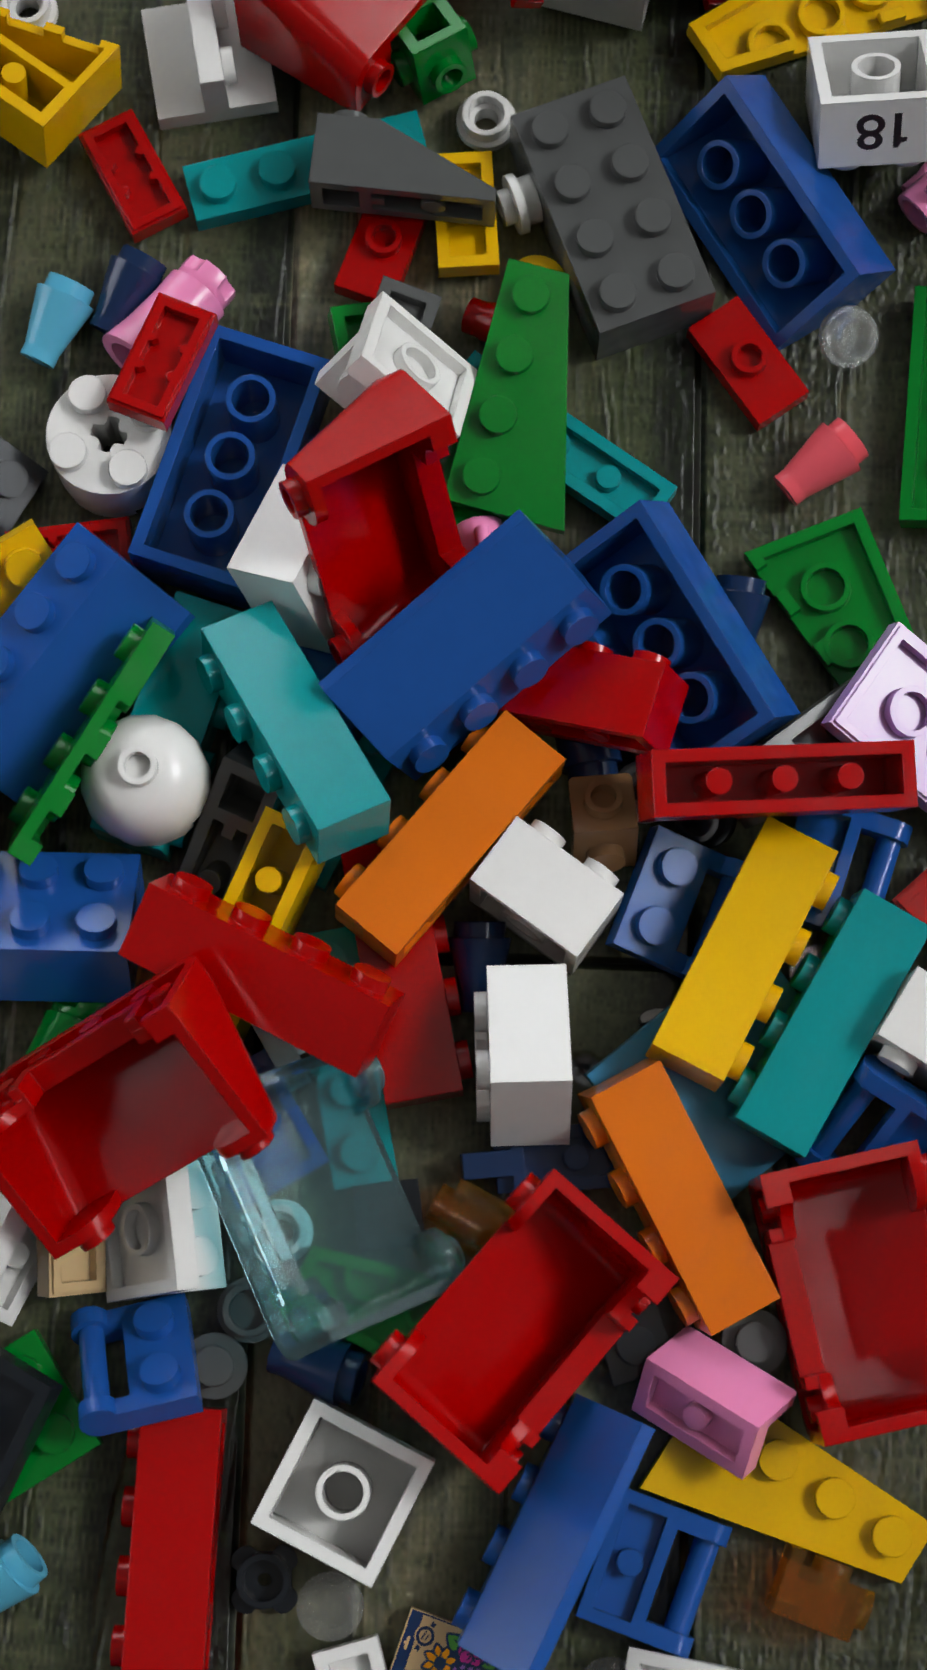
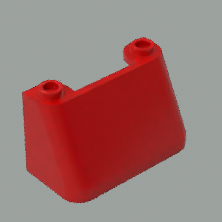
M234 0L242 47L346 109L360 112L372 97L378 98L388 88L394 74V65L391 64V41L427 0Z
M402 369L374 381L285 464L286 479L279 482V490L287 509L296 520L299 519L314 570L320 580L324 594L323 600L335 635L328 639V647L337 666L469 553L461 543L440 459L450 455L448 446L458 442L451 413Z
M196 956L186 957L23 1056L0 1074V1192L55 1260L77 1247L86 1252L101 1244L114 1231L116 1225L112 1219L124 1201L212 1150L216 1149L224 1159L238 1155L241 1160H247L266 1148L275 1136L272 1129L278 1115L212 976Z
M918 1140L766 1173L751 1179L748 1183L753 1216L766 1269L781 1297L774 1301L778 1320L783 1325L787 1334L788 1346L786 1353L797 1392L801 1415L810 1441L814 1444L828 1447L927 1424V1214L925 1210L927 1208V1153L921 1154Z
M555 1168L550 1170L541 1180L534 1173L530 1172L504 1202L513 1212L411 1331L404 1336L396 1328L369 1359L378 1368L370 1381L475 1477L497 1494L504 1490L522 1468L517 1463L523 1456V1452L519 1449L521 1445L532 1449L541 1439L538 1435L622 1334L630 1332L638 1323V1320L631 1314L635 1313L639 1316L651 1302L654 1305H658L679 1280L674 1273Z

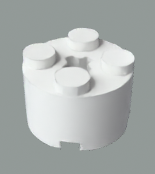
M83 375L76 378L70 384L68 390L54 405L48 418L46 445L50 459L65 489L84 509L100 516L112 518L137 514L136 510L144 508L173 430L172 423L166 432L109 410L106 400L118 375ZM106 446H111L109 452L103 451Z

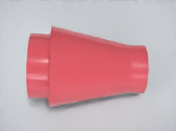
M838 417L829 425L822 422L785 468L773 478L789 501L797 506L806 498L861 470L859 464L869 456V453L850 426Z

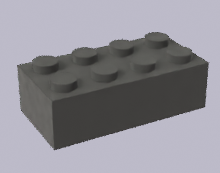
M625 75L510 116V152L520 176L529 174L534 182L543 213V221L540 222V225L555 261L562 267L565 273L569 274V296L596 361L689 328L711 313L716 290Z

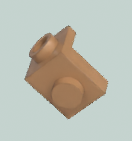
M629 773L570 778L568 791L571 810V855L581 863H584L590 857L612 872L618 871L623 867L635 866L639 827L632 776Z

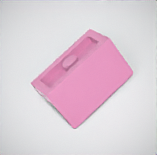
M685 1327L646 1358L631 1410L743 1480L756 1468L769 1426L793 1405L797 1392L693 1327Z

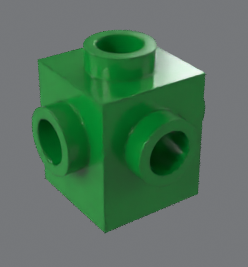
M427 0L391 41V64L394 65L393 77L402 88L410 85L423 105L447 93L454 92L462 85L476 79L472 52L477 50L478 45L474 32L468 21L462 15L458 16L447 0Z

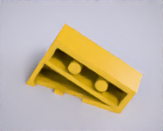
M0 7V136L48 168L122 89L120 45L102 39L99 45L65 35V27L47 21L43 28L12 18L9 9Z

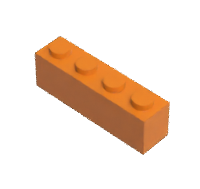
M507 710L500 715L493 725L488 724L484 728L472 731L461 746V750L466 753L464 758L451 772L442 767L430 778L419 794V797L424 801L422 806L409 820L403 815H399L389 825V834L379 838L376 844L382 849L379 855L367 868H364L360 863L356 864L344 876L334 891V894L340 898L335 904V918L394 968L470 882L471 876L516 816L523 820L561 776L566 758Z
M646 1058L596 1086H592L577 1094L585 1109L577 1114V1117L587 1139L596 1150L604 1146L615 1168L607 1173V1176L616 1196L626 1209L632 1205L635 1207L645 1227L637 1232L641 1245L679 1278L674 1285L675 1287L670 1289L667 1295L682 1323L686 1327L693 1323L697 1329L713 1336L781 1298L661 1060Z

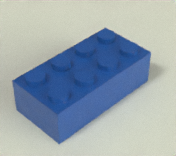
M218 325L187 389L128 550L131 562L137 569L150 579L247 610L251 609L226 567L282 464L290 461L318 434L330 397L315 385V381L319 371L330 361L329 359Z
M638 500L566 554L612 611V614L598 625L596 632L587 641L604 645L611 649L613 654L632 657L635 650H646L660 654L671 661L670 667L689 685L670 749L755 746L801 714L669 502Z
M0 851V1000L111 1003L135 988L138 965L118 955V952L145 894L141 854L39 852L31 866L7 851Z

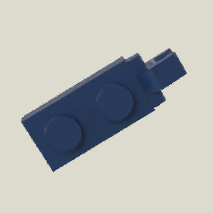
M580 1124L570 1125L569 1145L494 1146L493 1151L460 1154L462 1180L496 1177L497 1194L512 1193L530 1172L534 1173L541 1180L554 1168L578 1190L612 1188L607 1173L615 1168L604 1146L596 1150L587 1139Z

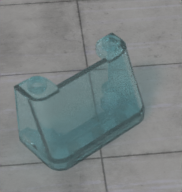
M312 1055L259 1074L278 1115L272 1129L275 1136L271 1143L260 1153L247 1160H241L238 1155L224 1159L216 1149L197 1159L277 1348L290 1361L302 1359L440 1297L465 1268L463 1251L454 1237L445 1235L443 1231L436 1227L421 1231L369 1112L379 1103L381 1090L385 1086L384 1071L377 1057H375L373 1064L357 1078Z

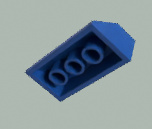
M726 75L655 146L682 212L741 301L778 350L784 349L853 309L896 271L828 168L818 169L813 146L765 75Z
M518 509L318 684L387 761L416 781L426 772H430L443 764L449 752L466 739L472 731L482 729L490 724L497 716L498 711L519 692L538 683L545 676L548 668L573 646L587 641L596 632L598 625L612 614V611L573 562Z
M79 522L74 525L0 618V791L15 802L27 786L36 791L40 789L51 772L49 768L42 765L45 757L62 732L73 737L87 717L78 711V707L98 677L109 683L121 665L122 661L113 656L133 623L144 629L151 617H154L174 630L175 638L164 653L165 655L195 618L191 612L115 549Z
M572 1394L568 1405L564 1404L540 1433L539 1437L550 1443L539 1467L527 1462L515 1485L510 1499L521 1505L510 1528L498 1523L489 1540L481 1561L490 1565L491 1568L481 1590L478 1591L468 1586L456 1610L451 1624L462 1629L457 1640L458 1646L499 1670L545 1669L654 1434V1428L582 1395Z

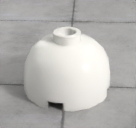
M129 715L115 721L118 724L117 728L98 760L91 767L81 763V794L91 817L110 835L133 846H161L184 836L194 826L193 822L201 815L211 790V769L199 742L178 723L157 715Z

